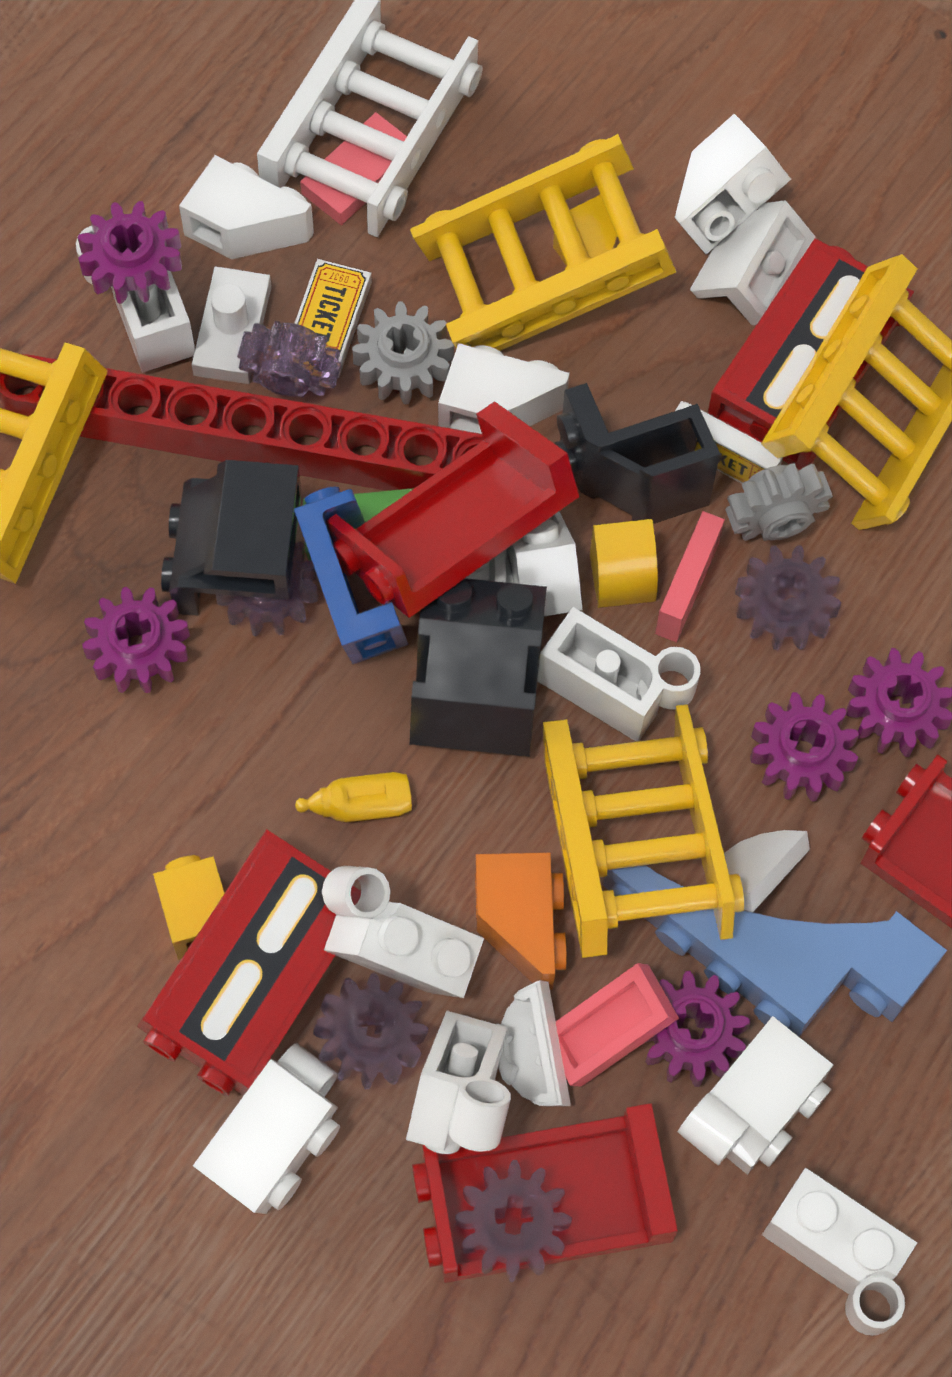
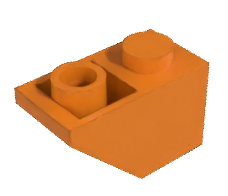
M551 853L476 854V931L530 982L547 981L549 982L550 990H552L555 970H566L565 932L553 933V910L564 909L563 873H551Z

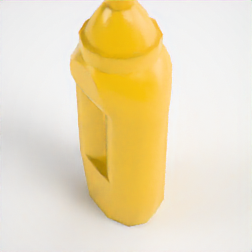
M389 772L340 778L331 782L325 788H319V791L315 792L308 800L299 798L296 800L295 808L300 813L310 810L317 815H321L323 818L331 817L340 822L401 816L412 810L407 774Z

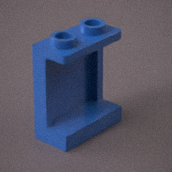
M334 486L311 493L305 498L306 504L294 508L338 637L351 663L356 664L408 645L393 603L391 602L359 613L348 578L340 567L326 520L337 514L354 529L365 523L353 490L348 489L340 492L339 487Z

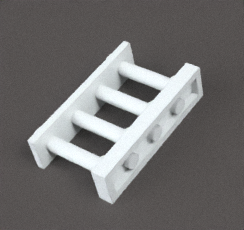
M354 0L257 153L259 177L282 188L290 176L297 177L299 174H302L366 202L368 234L378 237L389 219L396 221L400 216L407 200V188L464 95L471 97L475 92L483 70L482 66L477 64L478 40L468 36L453 60L385 31V24L381 23L380 0ZM378 51L442 80L430 100L424 99L360 71V65L367 53L374 55ZM352 91L412 117L417 121L405 141H401L335 112V104L342 93L349 95ZM327 132L392 162L380 182L376 183L310 154V144L316 135L323 136Z

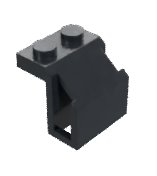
M585 383L565 390L563 413L557 415L560 441L554 444L568 453L574 479L581 493L592 499L600 497L632 515V521L652 519L653 524L709 506L720 452L698 404L608 433L588 384ZM698 440L702 449L695 451L696 442Z
M225 460L218 464L216 476L210 479L191 478L184 482L181 504L172 503L169 514V538L176 539L174 557H164L161 574L162 592H170L171 600H175L177 603L179 614L198 616L201 593L289 600L298 519L294 508L300 507L302 492L299 465Z
M465 578L421 609L418 629L416 681H413L409 745L530 757L547 586Z

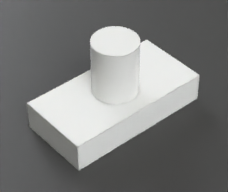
M215 266L192 361L194 376L250 384L271 291L270 275Z

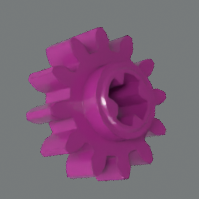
M138 201L134 205L131 214H124L122 207L117 202H114L111 205V219L106 221L99 215L92 214L90 216L94 234L82 233L78 235V242L82 253L78 260L82 275L91 276L94 292L97 295L104 293L112 286L118 304H122L127 299L129 291L135 290L140 300L145 303L150 298L148 288L150 285L155 284L162 290H169L171 288L167 271L175 272L182 269L181 256L178 251L182 246L178 229L168 228L165 211H158L151 218H147L143 201Z
M123 587L121 591V604L114 606L108 599H99L103 619L100 620L96 617L85 618L84 624L87 633L92 638L82 643L86 659L96 660L93 669L98 680H104L114 673L118 692L123 693L130 686L132 679H138L142 690L145 693H150L152 689L151 676L159 674L163 680L172 682L174 676L170 660L175 662L188 661L189 657L186 646L181 643L190 637L187 621L176 620L179 611L175 600L164 602L158 607L154 588L150 587L147 589L141 601H135L131 590L128 587ZM142 635V643L131 646V637Z
M891 648L885 666H882L879 660L870 656L866 659L863 667L864 676L854 675L848 691L855 698L849 701L846 715L854 718H864L858 729L859 739L869 737L872 733L880 736L877 742L878 753L883 754L889 748L891 742L894 741L899 742L901 753L905 757H910L916 744V739H919L922 745L931 749L939 737L937 729H948L952 721V713L945 708L952 702V688L937 687L945 669L942 666L932 668L929 672L921 669L924 656L920 651L913 655L909 664L901 662V655L896 648ZM901 696L902 704L911 703L910 708H900L899 700L891 701V697Z
M793 692L787 706V711H784L778 704L771 702L768 704L765 712L767 722H756L751 737L761 744L753 748L750 761L760 765L769 764L762 780L764 786L775 783L779 778L786 782L783 788L785 799L789 800L792 798L797 787L801 786L806 788V794L812 802L817 801L822 788V782L828 788L839 791L844 782L842 771H853L858 760V756L848 750L855 745L859 736L858 731L854 729L840 730L847 711L844 708L834 710L831 715L823 712L825 698L822 694L816 696L811 707H804L800 695L797 692ZM800 740L813 745L809 753L796 750Z
M685 971L680 989L677 991L668 981L660 980L659 984L679 1019L646 1041H654L655 1045L649 1050L645 1062L647 1065H654L662 1059L668 1061L669 1066L666 1077L670 1083L677 1079L681 1069L690 1071V1079L695 1087L701 1086L706 1072L705 1068L710 1067L715 1075L722 1078L729 1070V1063L724 1054L731 1058H738L746 1049V1045L740 1039L732 1036L744 1033L750 1024V1019L745 1016H731V1012L735 1009L740 998L739 993H730L724 998L717 996L719 978L715 975L708 979L704 988H698L695 986V978L691 971ZM686 1018L695 1019L696 1026L704 1028L700 1039H691L689 1029L682 1028Z

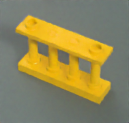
M618 134L606 140L598 139L589 142L578 153L453 210L438 211L430 215L424 223L410 229L413 239L430 262L442 256L463 311L460 318L446 324L456 349L459 343L470 347L484 345L501 351L677 272L658 229L647 234L640 232L618 176L634 169ZM597 186L620 243L616 248L592 258L587 255L566 200ZM545 210L567 267L563 272L543 281H536L514 223ZM493 233L515 290L511 295L487 305L482 300L462 247Z
M903 254L867 267L761 443L777 459L799 452L812 451L865 498L851 522L858 530L892 524L905 513L910 504V498L908 497L952 421V340L907 299L909 293L906 288L918 268ZM890 316L943 364L930 387L881 343L882 335L880 332ZM864 360L918 408L904 432L854 388L856 381L853 377ZM837 405L891 452L878 477L827 433L829 426L826 422Z
M66 342L58 359L52 364L0 348L1 373L45 386L35 412L29 417L0 408V433L22 439L11 466L6 470L0 469V579L16 584L108 372L85 348Z
M688 704L677 705L675 708L674 737L584 748L582 742L572 743L567 719L543 722L544 764L582 958L607 955L608 929L618 928V921L713 909L720 940L733 938L735 912L744 911L743 887L739 874L729 875L702 766V764L708 762L706 736L703 727L693 728ZM678 761L684 784L594 796L592 790H581L579 779H587V772ZM690 809L695 834L604 845L602 839H591L589 828L597 827V820ZM701 858L707 884L614 896L613 890L602 891L600 877H607V870Z

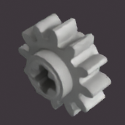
M403 301L397 303L395 316L388 317L379 308L374 309L375 328L370 325L359 324L357 335L360 344L352 347L353 364L361 366L359 369L360 383L362 385H369L378 381V395L381 400L387 398L393 389L400 390V398L404 404H409L412 397V389L419 388L423 395L429 398L432 397L433 378L438 381H446L450 370L448 361L454 358V344L451 340L446 339V321L439 320L429 325L427 306L419 308L415 316H409Z
M795 463L777 465L759 471L748 481L743 482L744 492L728 496L727 499L730 506L725 510L734 534L741 533L743 540H750L760 533L763 541L781 540L802 532L811 523L815 522L813 513L828 510L830 508L828 500L833 495L824 472H817L815 464H810L800 471H797Z

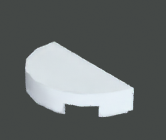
M782 830L759 834L740 841L724 853L729 875L739 874L744 894V910L753 912L810 850L807 831Z
M539 980L518 990L514 995L515 1000L506 1009L502 1023L497 1024L508 1027L498 1068L502 1079L508 1085H512L522 1097L533 1101L532 1103L548 1107L571 1106L549 982Z

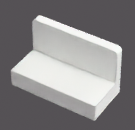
M786 200L764 203L713 248L690 290L697 298L727 296L751 325H757L816 237Z

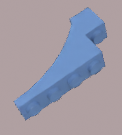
M646 865L607 870V877H604L603 882L604 887L608 890H613L614 896L683 887L656 873ZM713 909L645 918L657 928L655 934L667 948L681 956L688 952L706 967L704 973L708 979L713 975L718 976L719 989L727 994L737 991L755 1005L754 1013L763 1024L766 1025L773 1016L798 1037L801 1036L842 984L851 990L849 992L850 998L863 1011L874 1017H879L882 1014L893 1022L933 972L947 951L897 911L889 921L840 924L785 920L749 911L735 912L733 938L720 940Z

